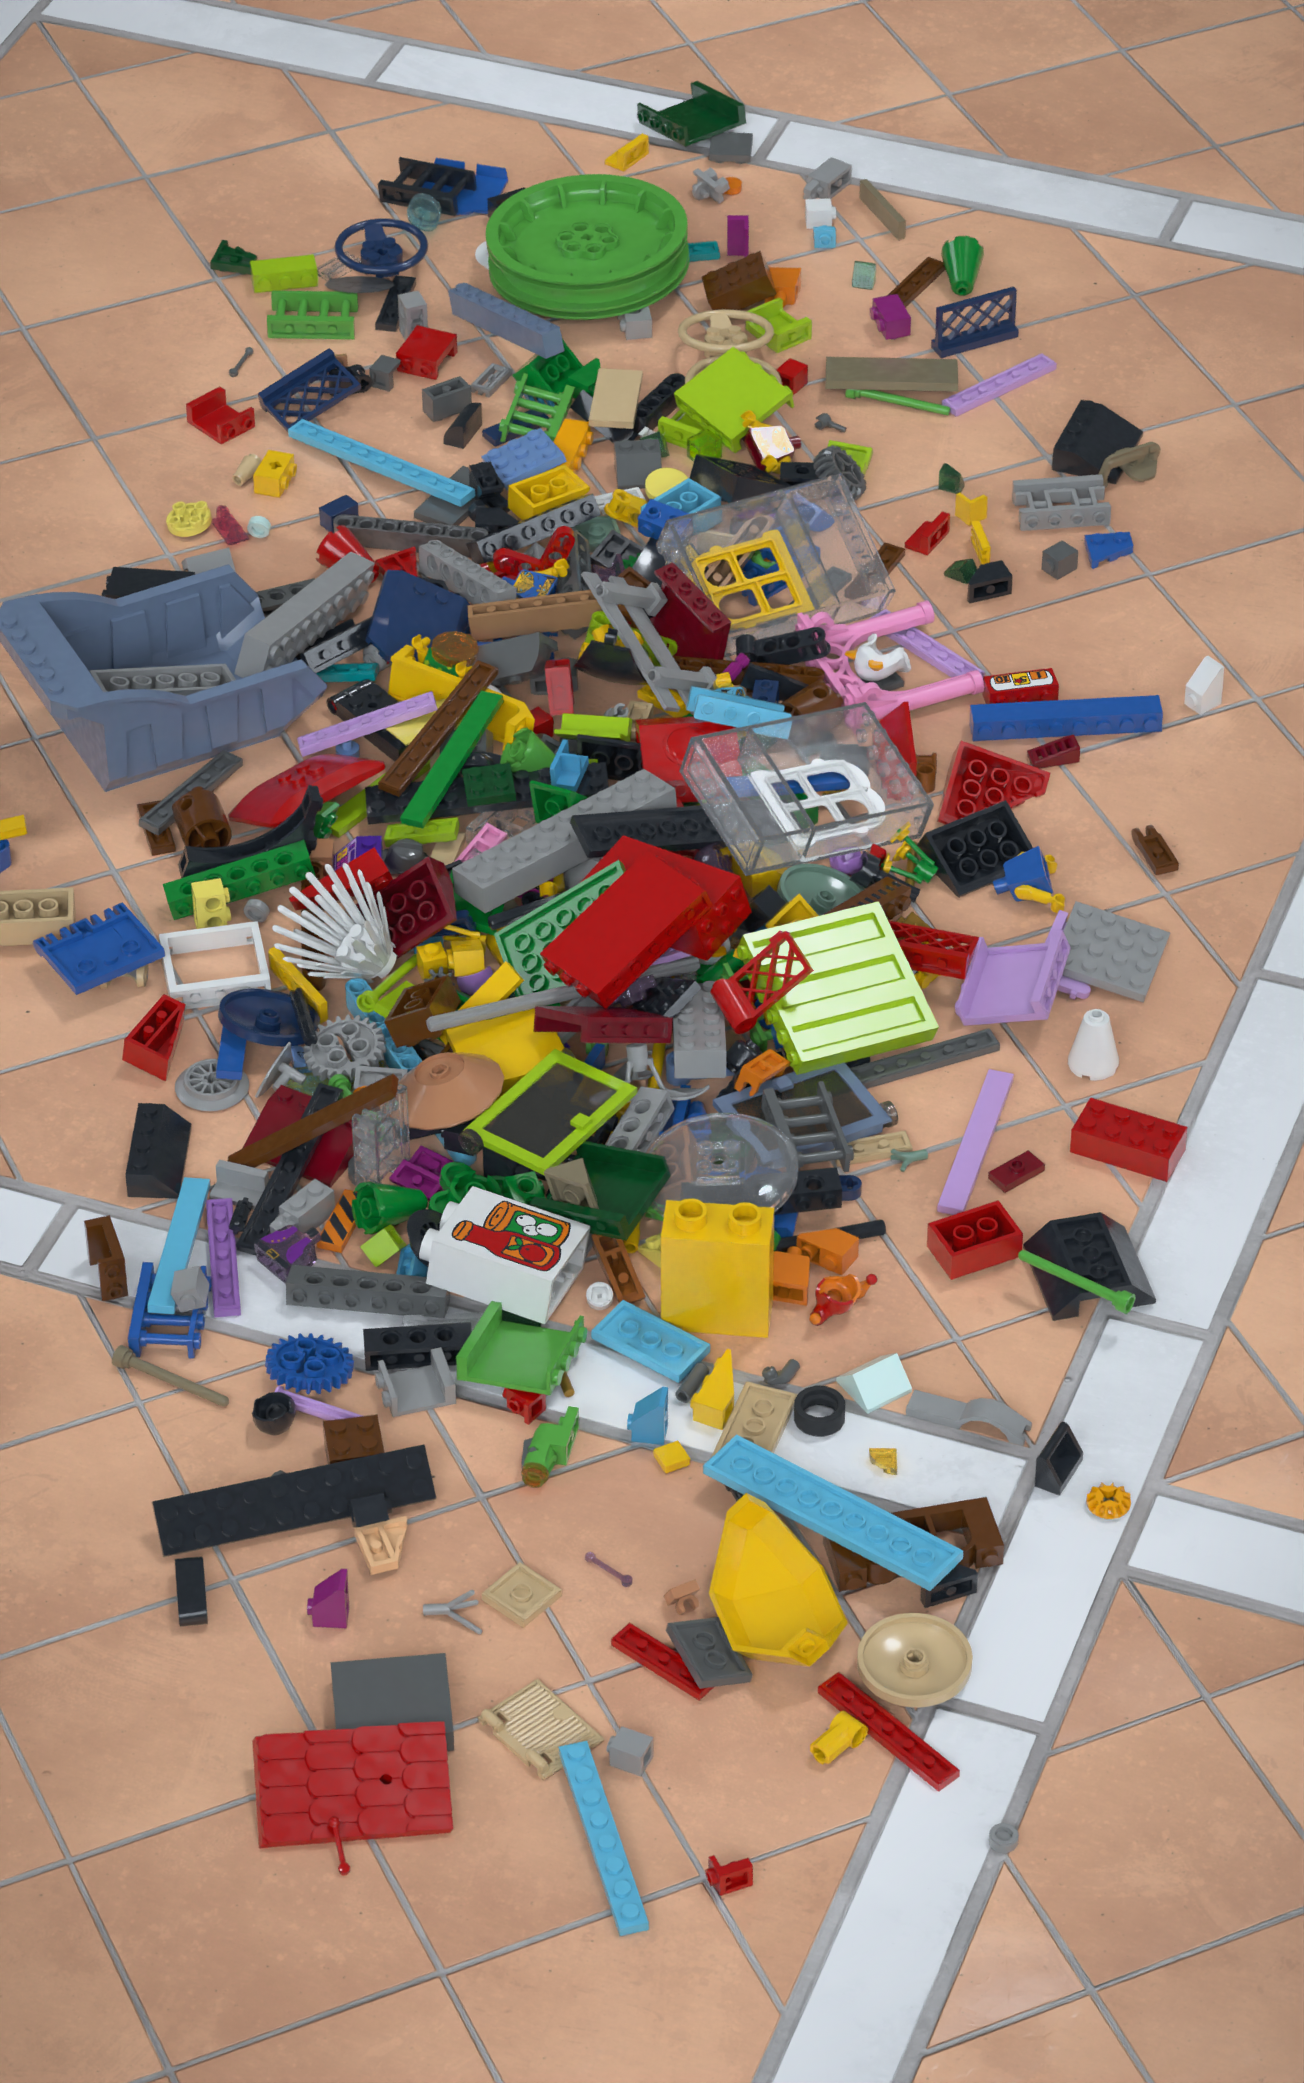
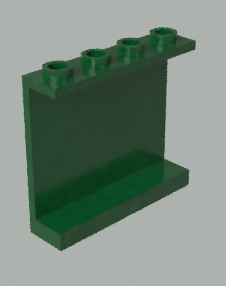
M699 81L691 83L692 99L663 110L656 111L642 103H637V119L639 123L685 147L746 124L745 104Z

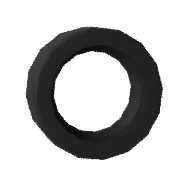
M818 1385L807 1387L799 1392L794 1399V1422L797 1428L805 1434L817 1437L833 1435L845 1423L846 1402L842 1394L831 1387ZM814 1405H825L832 1408L835 1412L825 1417H814L807 1414L804 1410Z

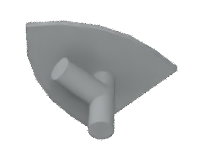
M288 1042L269 1069L256 1093V1098L263 1095L271 1086L275 1091L280 1085L285 1086L290 1078L300 1085H303L306 1081L307 1076L289 1065L291 1062L290 1042Z

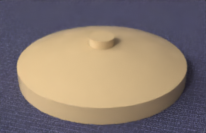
M903 1613L887 1617L867 1630L858 1646L857 1667L866 1687L881 1699L905 1707H928L953 1698L966 1686L972 1672L973 1655L965 1635L950 1622L929 1614Z

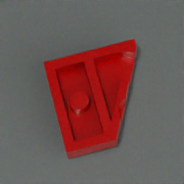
M415 547L375 560L379 566V572L383 576L387 570H402L417 577Z

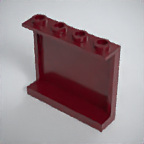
M673 562L655 570L654 574L662 581L661 590L668 601L657 615L649 620L659 636L670 638L676 642L678 648L673 656L723 660L732 622Z
M535 1006L533 1032H581L580 1042L671 1043L673 1018L623 1007H607L605 1009L597 1006Z

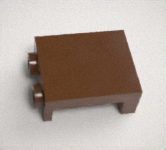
M110 1215L85 1220L84 1227L88 1261L90 1266L98 1264L102 1301L128 1296L125 1257Z

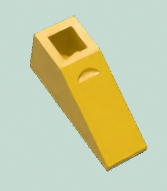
M728 1348L721 1358L718 1357L716 1359L713 1371L710 1375L705 1376L702 1388L699 1393H694L690 1403V1408L693 1409V1421L720 1430L725 1428L734 1408L731 1349Z

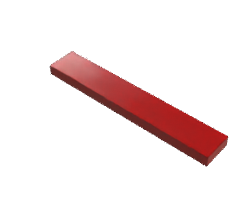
M837 1672L818 1686L819 1695L840 1712H847L867 1726L868 1735L938 1792L960 1777V1770L840 1672Z

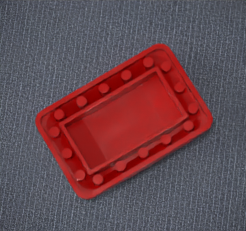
M323 754L311 757L255 787L230 811L228 818L233 822L275 828L299 807L308 785L318 786L320 797L323 798V803L383 771L386 768L385 763L379 760L340 754Z

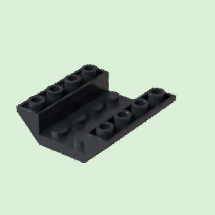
M1102 1212L1051 1220L1023 1244L1024 1250L1115 1292L1126 1290L1135 1294L1133 1307L1156 1303L1155 1295L1126 1228ZM1030 1264L1053 1321L1079 1317L1080 1301L1102 1298Z

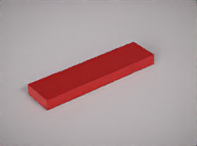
M630 1622L611 1639V1646L698 1701L714 1688L699 1689L678 1652Z

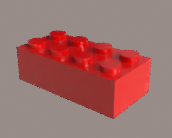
M1090 1097L1071 1129L1070 1152L1168 1182L1186 1150L1188 1127Z

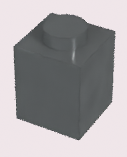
M1063 540L1042 551L1041 570L1058 580L1077 569L1078 550Z

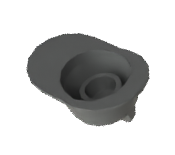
M400 839L391 845L389 849L383 850V862L391 874H402L428 857L423 852V845L413 839Z

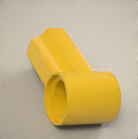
M841 1711L833 1718L829 1729L810 1744V1752L814 1755L815 1760L822 1765L825 1763L829 1764L849 1746L852 1748L858 1747L866 1738L868 1727L847 1712Z

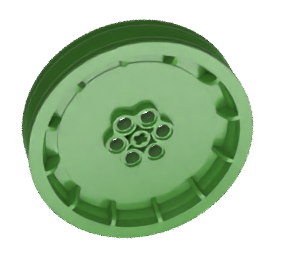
M586 174L561 177L538 183L508 198L491 215L486 226L489 277L495 290L508 302L523 310L542 316L587 320L614 317L637 311L670 294L686 276L690 262L687 242V216L682 205L670 193L656 185L635 178L607 174Z

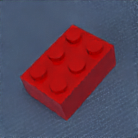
M999 1200L928 1223L927 1247L951 1280L1018 1258V1253L1022 1250L1023 1232Z

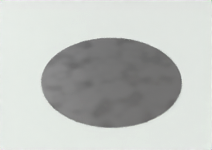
M350 276L329 280L325 283V286L340 292L369 293L387 290L393 287L394 283L379 277Z

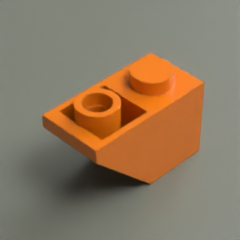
M838 1228L799 1234L797 1236V1247L802 1250L804 1256L810 1258V1262L842 1276L858 1258L859 1238Z

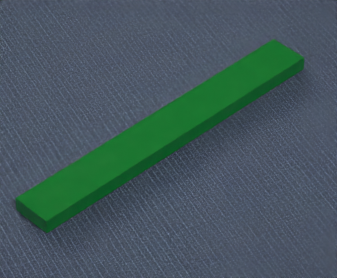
M480 691L401 815V824L422 829L425 827L504 702L503 695Z

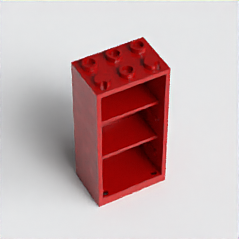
M623 835L582 881L617 860L621 861L627 870L646 851L654 856L660 855L670 867L676 866L686 878H694L700 887L706 891L713 904L670 948L708 961L752 912L741 877Z

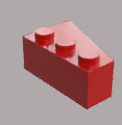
M163 994L124 1039L122 1060L166 1081L183 1028L186 1004Z

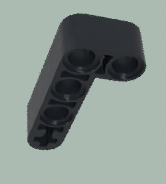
M678 373L670 374L638 403L632 429L638 436H641L639 433L644 427L654 430L662 416L667 417L677 408L674 392L685 385L684 375Z

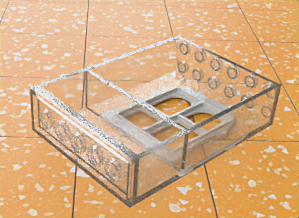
M866 702L691 737L679 770L745 876L871 849L872 844L882 847L900 843L897 839L891 843L890 838L907 822L911 823V826L908 828L910 831L908 837L911 840L919 839L922 837L934 807L931 797L928 796L920 781L910 769L909 764L899 753L897 746L893 744L886 730L881 726L875 713L871 711ZM826 772H837L849 780L850 787L843 792L819 796L807 777ZM786 781H798L808 799L799 801ZM846 800L858 801L867 808L869 814L845 820L835 803ZM825 806L836 822L815 826L804 809Z

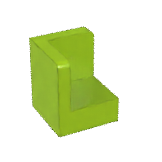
M389 1225L360 1247L372 1264L378 1267L407 1245L395 1228Z

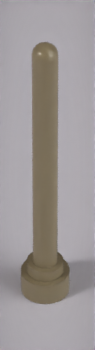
M120 1345L113 1354L112 1364L121 1369L133 1367L220 1406L225 1407L229 1404L227 1396L139 1359L132 1349Z

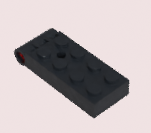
M364 679L329 697L326 701L330 712L333 715H337L343 721L399 703V701L375 682L372 683L368 679ZM386 729L363 736L394 762L408 747V745L402 743Z

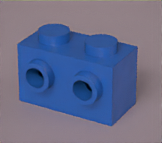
M653 499L649 500L638 517L639 533L680 548L692 530L691 514Z

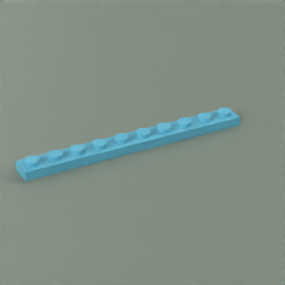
M301 419L288 429L289 437L454 505L462 507L475 497L474 488L304 419Z

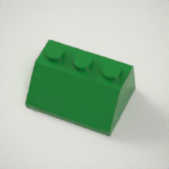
M562 339L563 352L547 359L535 354L512 376L516 381H521L523 374L526 373L528 374L527 386L559 394V392L563 393L566 385H568V377L582 368L583 365Z

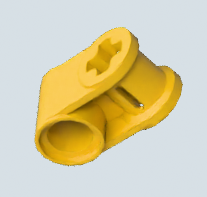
M614 490L610 503L604 506V512L613 519H618L633 527H638L641 506L645 505L647 501L624 490Z

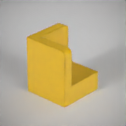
M961 492L957 493L955 516L968 526L971 525V521L986 519L988 497L981 495L970 500Z

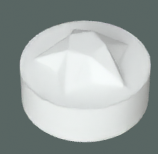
M596 1282L590 1285L586 1292L589 1306L595 1310L607 1309L613 1302L611 1287L604 1282Z

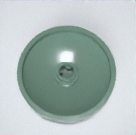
M806 863L791 866L784 871L777 886V893L786 903L800 893L813 910L821 916L865 889L850 881L851 877L836 869L824 865Z

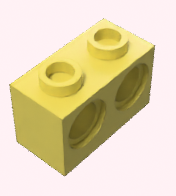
M221 878L191 883L196 929L227 925V921H231L229 906L226 907V903L230 902L228 888H223Z

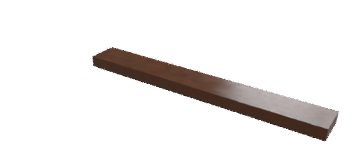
M477 660L378 782L379 789L398 797L401 796L464 718L480 691H485L499 674L497 667Z
M392 1073L229 1155L228 1162L255 1168L396 1098L399 1079Z

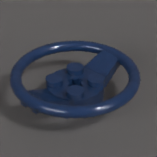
M380 218L361 221L346 228L337 237L334 250L340 262L348 268L365 274H374L379 278H388L399 275V272L417 265L428 251V241L425 234L419 228L408 222ZM383 227L402 229L414 235L420 243L418 252L412 258L403 262L401 246L396 243L394 238L386 236ZM364 230L365 241L362 243L361 263H358L346 256L343 251V244L351 235Z

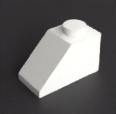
M1210 656L1204 657L1186 684L1184 704L1199 715L1219 706L1222 701L1224 666Z

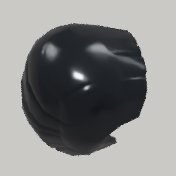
M281 1392L267 1393L260 1398H256L252 1412L255 1426L261 1432L270 1435L284 1433L294 1421L296 1405L290 1396Z

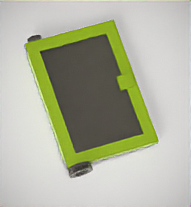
M567 1048L561 1051L554 1049L459 1134L458 1140L462 1148L469 1154L476 1155L483 1147H486L544 1175L546 1169L558 1166L637 1094V1087L576 1059L573 1052Z

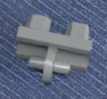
M711 167L704 172L698 168L694 170L693 174L697 176L698 181L692 187L693 196L698 200L710 196L717 203L724 201L722 194L730 189L727 179L724 177L718 179L717 173Z

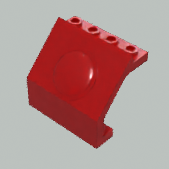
M694 717L635 720L636 743H640L643 769L674 787L676 798H679L681 802L733 800L723 785L724 779L742 777L735 727L695 719Z

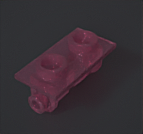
M218 506L216 518L212 519V524L227 545L249 540L242 526L232 514H229L228 507Z

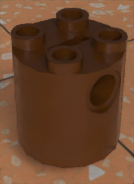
M819 679L780 703L785 706L784 712L792 715L786 738L795 744L803 745L818 731H824L838 723L842 718L843 697L839 693H835L823 680Z
M197 786L173 803L174 819L185 846L203 848L229 845L232 838L231 828L216 794L205 790L201 786Z

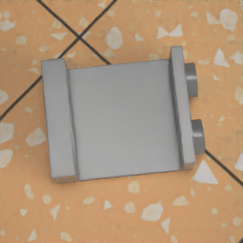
M441 1347L431 1349V1365L388 1374L384 1361H378L379 1372L375 1373L377 1388L383 1389L381 1393L382 1401L385 1408H390L392 1417L456 1404L455 1382Z

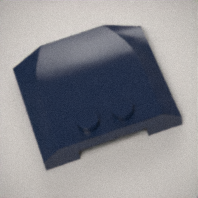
M387 570L383 577L365 641L368 644L371 642L379 650L378 654L382 659L392 663L390 661L391 656L405 645L413 647L412 639L420 634L421 640L425 637L430 638L431 642L426 646L428 649L431 647L440 650L453 658V651L460 650V644L468 623V605L470 604L464 597L405 571ZM415 649L414 657L415 661L418 662L417 650Z

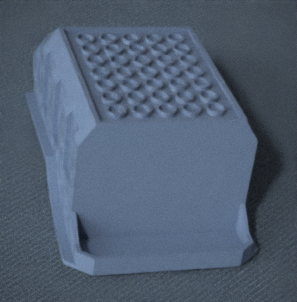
M229 564L117 599L79 592H50L3 602L0 607V643L105 792L213 758L223 750L232 752L279 737L285 729L323 696L327 688V684L302 659L297 660L296 658L291 663L288 662L285 665L244 678L234 674L245 633L260 623L265 617L258 594ZM226 664L236 680L187 696L149 689H125L103 692L89 670Z

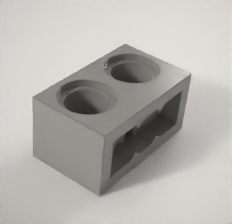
M419 291L398 295L399 331L406 340L417 325L428 327L427 304Z

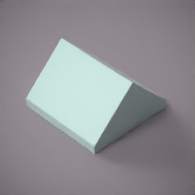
M897 1353L877 1357L836 1377V1382L867 1414L912 1392L911 1384Z

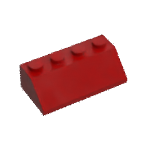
M903 702L879 721V731H875V745H879L876 748L877 760H881L878 762L879 776H881L880 787L881 791L886 793V800L915 799L917 761L909 702Z

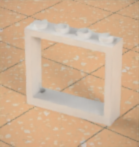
M258 921L159 934V943L165 951V957L161 959L168 995L174 999L182 997L183 1000L180 1002L186 1004L185 1010L220 1005V1001L224 996L238 990L258 989V987L263 986L264 989L271 990L270 976ZM254 944L260 974L176 985L170 955Z

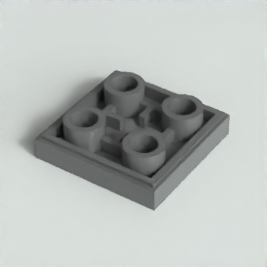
M723 132L712 136L709 161H715L716 163L736 162L738 164L751 162L753 133Z

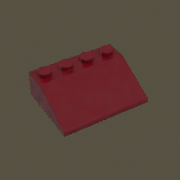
M429 856L390 881L385 888L373 892L379 914L378 891L381 894L383 907L385 906L390 939L396 947H393V952L397 955L396 959L457 920L453 883L443 862ZM364 898V900H365V902H366V904H367V906H368V908H369V910H370L368 901H367L366 898ZM355 904L360 913L362 914L363 918L365 919L359 904Z
M280 1085L267 1100L243 1148L299 1121L312 1096ZM358 1117L324 1133L302 1176L303 1178L311 1181L316 1179L330 1188L349 1167L350 1159L352 1157L357 1158L367 1146L362 1133L363 1123ZM282 1154L265 1163L276 1167Z

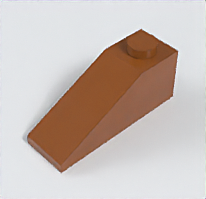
M596 1234L591 1235L593 1249L618 1303L625 1300L632 1304L645 1299L646 1296L623 1241Z

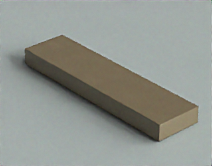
M867 179L860 180L859 198L897 240L905 239L906 220Z

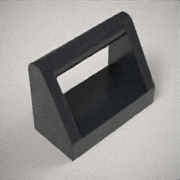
M1066 1422L1059 1423L1036 1459L1035 1487L1059 1496L1083 1461V1451Z

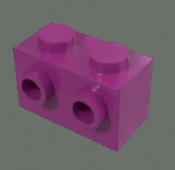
M898 294L872 299L870 317L876 322L878 331L882 332L886 340L911 336V316Z

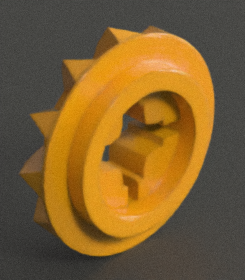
M1101 1482L1099 1487H1092L1090 1493L1087 1494L1086 1503L1088 1509L1094 1515L1101 1518L1115 1519L1122 1517L1131 1507L1130 1493L1125 1492L1124 1486L1115 1487L1114 1483L1106 1486ZM1104 1497L1107 1498V1499H1109V1498H1111V1497H1114V1501H1112V1500L1104 1501Z

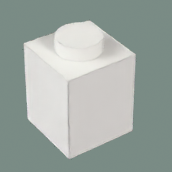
M831 198L805 199L806 228L813 229V227L823 225L832 226V220L836 219V207H832Z

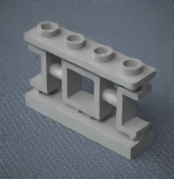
M1102 474L1013 480V504L1015 506L1026 505L1027 507L1019 508L1018 519L1021 531L1109 525L1111 519V506L1109 502L1097 503V500H1104L1105 487L1103 486L1104 479ZM1071 502V505H1052V503Z

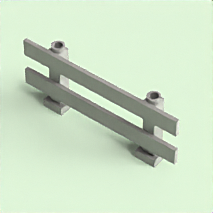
M583 571L581 574L613 628L618 630V636L625 647L630 648L636 665L664 710L674 712L680 710L668 688L676 689L685 705H687L691 686L715 690L713 683L716 680V676L711 668L703 666L699 672L681 670L649 620L648 616H656L668 601L658 583L651 582L647 588L629 586L624 578L610 576L608 578L609 582H602L597 573ZM616 604L625 606L662 667H654Z

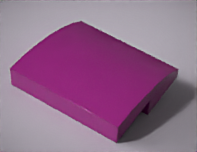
M420 1145L409 1161L403 1159L389 1180L401 1187L420 1189L426 1195L427 1200L430 1201L435 1193L444 1191L439 1183L440 1173L444 1165L454 1161Z

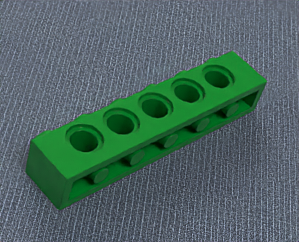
M301 840L165 883L163 888L173 919L177 920L194 914L191 883L221 878L223 888L227 887L229 891L230 902L226 903L228 904L307 879L306 873L311 872L315 876V872L305 841Z

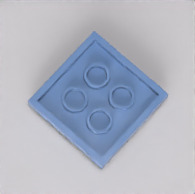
M541 428L531 430L527 435L510 440L506 445L491 449L487 454L481 456L483 462L491 461L506 490H508V485L546 472L567 462L564 453Z

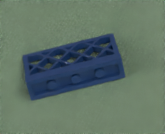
M1013 286L936 307L935 339L931 340L932 349L940 358L1018 337L1019 330L1015 326L1017 289ZM1010 295L1009 300L1004 306L1000 304V301L1005 296ZM992 301L984 311L980 309L985 302ZM972 306L965 316L961 314L966 307ZM996 306H999L1001 309L994 317L989 315ZM952 311L951 316L944 321L943 313ZM977 311L982 313L975 322L970 320ZM1006 312L1009 313L1008 319L999 321ZM959 316L962 320L955 328L952 327L951 324ZM987 317L991 320L987 325L980 326ZM967 323L972 325L968 330L960 332ZM948 328L952 330L949 335L942 337V334Z
M328 348L257 394L261 408L265 412H269L288 432V429L301 419L311 421L361 389V384L335 358V353ZM337 368L339 370L338 376L327 375L332 369ZM316 380L321 381L320 387L309 386ZM336 381V387H324L325 382ZM341 382H350L352 384L348 388H340ZM297 392H303L302 398H291ZM308 392L319 393L317 399H306ZM323 393L334 394L333 398L322 400ZM280 403L285 404L284 410L274 409ZM301 404L300 410H288L289 405ZM305 405H316L314 410L304 411ZM287 416L298 417L297 421L290 425L286 422Z

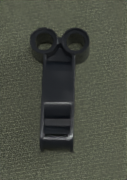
M820 627L758 640L752 635L744 634L735 640L736 657L743 653L750 659V662L791 665L823 658L830 653L831 647L825 640V631Z

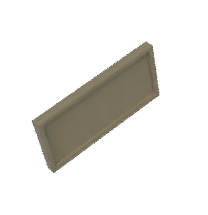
M826 357L825 389L958 392V359Z

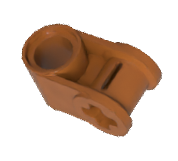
M933 752L932 755H917L916 753V791L925 794L931 793L936 787L937 753Z

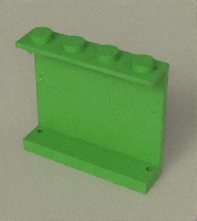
M491 1301L456 1356L457 1380L551 1395L556 1385H560L564 1372L569 1370L572 1358L577 1357L581 1343L586 1341L587 1328L584 1327V1316H579L578 1320H575L572 1330L566 1332L502 1321V1302Z

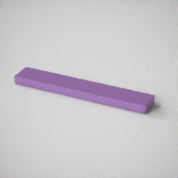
M232 1198L206 1200L214 1317L241 1315L236 1242L233 1230L229 1229L233 1216Z

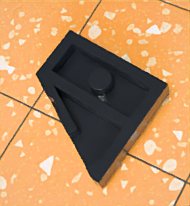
M612 529L590 555L591 565L608 574L618 570L619 564H622L623 559L629 560L630 555L637 557V553L641 554L644 548Z

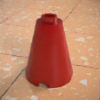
M339 525L336 527L339 529L335 533L330 531L317 549L316 553L319 554V558H316V561L320 565L330 568L349 552H353L375 563L372 571L374 572V578L371 583L375 582L379 576V566L351 530L344 525Z

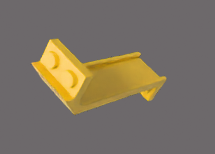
M405 645L391 656L392 667L387 693L399 702L430 691L433 692L435 701L446 700L462 680V678L415 661V648L410 645ZM488 688L485 690L486 692L503 695L504 702L487 727L493 733L494 740L504 743L503 750L507 743L512 744L516 738L513 735L520 729L528 728L533 731L535 719L525 702Z

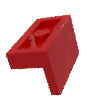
M942 511L932 522L925 521L905 542L904 547L928 556L950 532V514Z

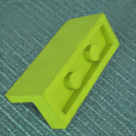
M563 713L561 729H554V734L564 739H577V735L581 734L630 742L633 719Z

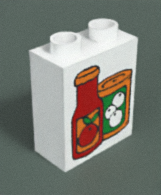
M472 1186L460 1204L452 1201L447 1204L441 1217L440 1231L430 1228L423 1238L419 1257L429 1262L426 1284L487 1305L491 1301L502 1302V1310L545 1324L583 1270L590 1226Z

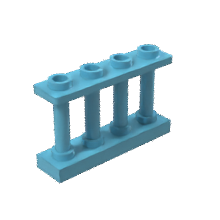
M691 686L686 710L694 712L693 716L695 719L781 737H787L792 717L790 713L784 712L785 706L781 704Z

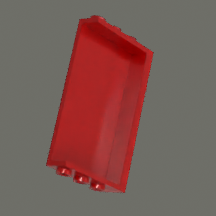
M646 851L540 953L545 961L543 966L551 975H559L561 981L568 987L573 985L583 998L588 996L606 1009L694 925L713 904L706 891L700 887L694 878H686L676 866L670 867L660 855L654 856Z

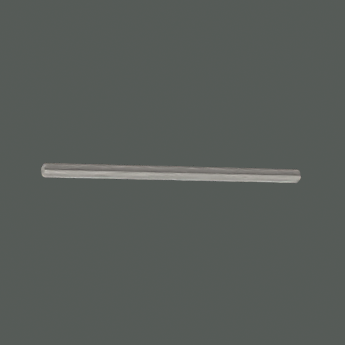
M692 956L650 966L630 986L654 981L659 977H671L697 971L700 968L699 959ZM566 985L432 1016L426 1020L428 1030L434 1032L533 1009L535 1006H546L568 1001L582 996L573 985L570 987Z

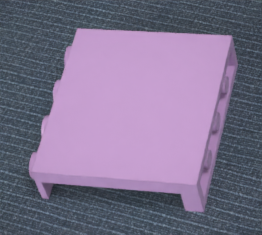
M1063 930L1053 931L1050 943L988 948L984 938L979 937L971 963L968 966L965 981L961 985L959 999L955 1003V1012L960 1017L963 1025L1048 1019L1071 949Z

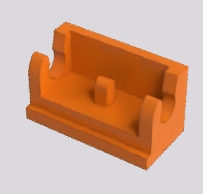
M768 1049L742 1066L734 1089L740 1092L746 1084L750 1083L752 1090L749 1096H753L758 1092L762 1083L773 1076L774 1078L783 1076L785 1068L790 1065V1061L772 1049Z

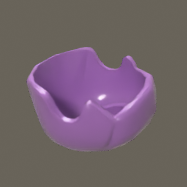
M857 846L836 848L828 853L830 865L833 869L848 876L862 869V854Z
M487 966L486 969L468 976H457V985L461 992L472 996L494 973L491 967Z

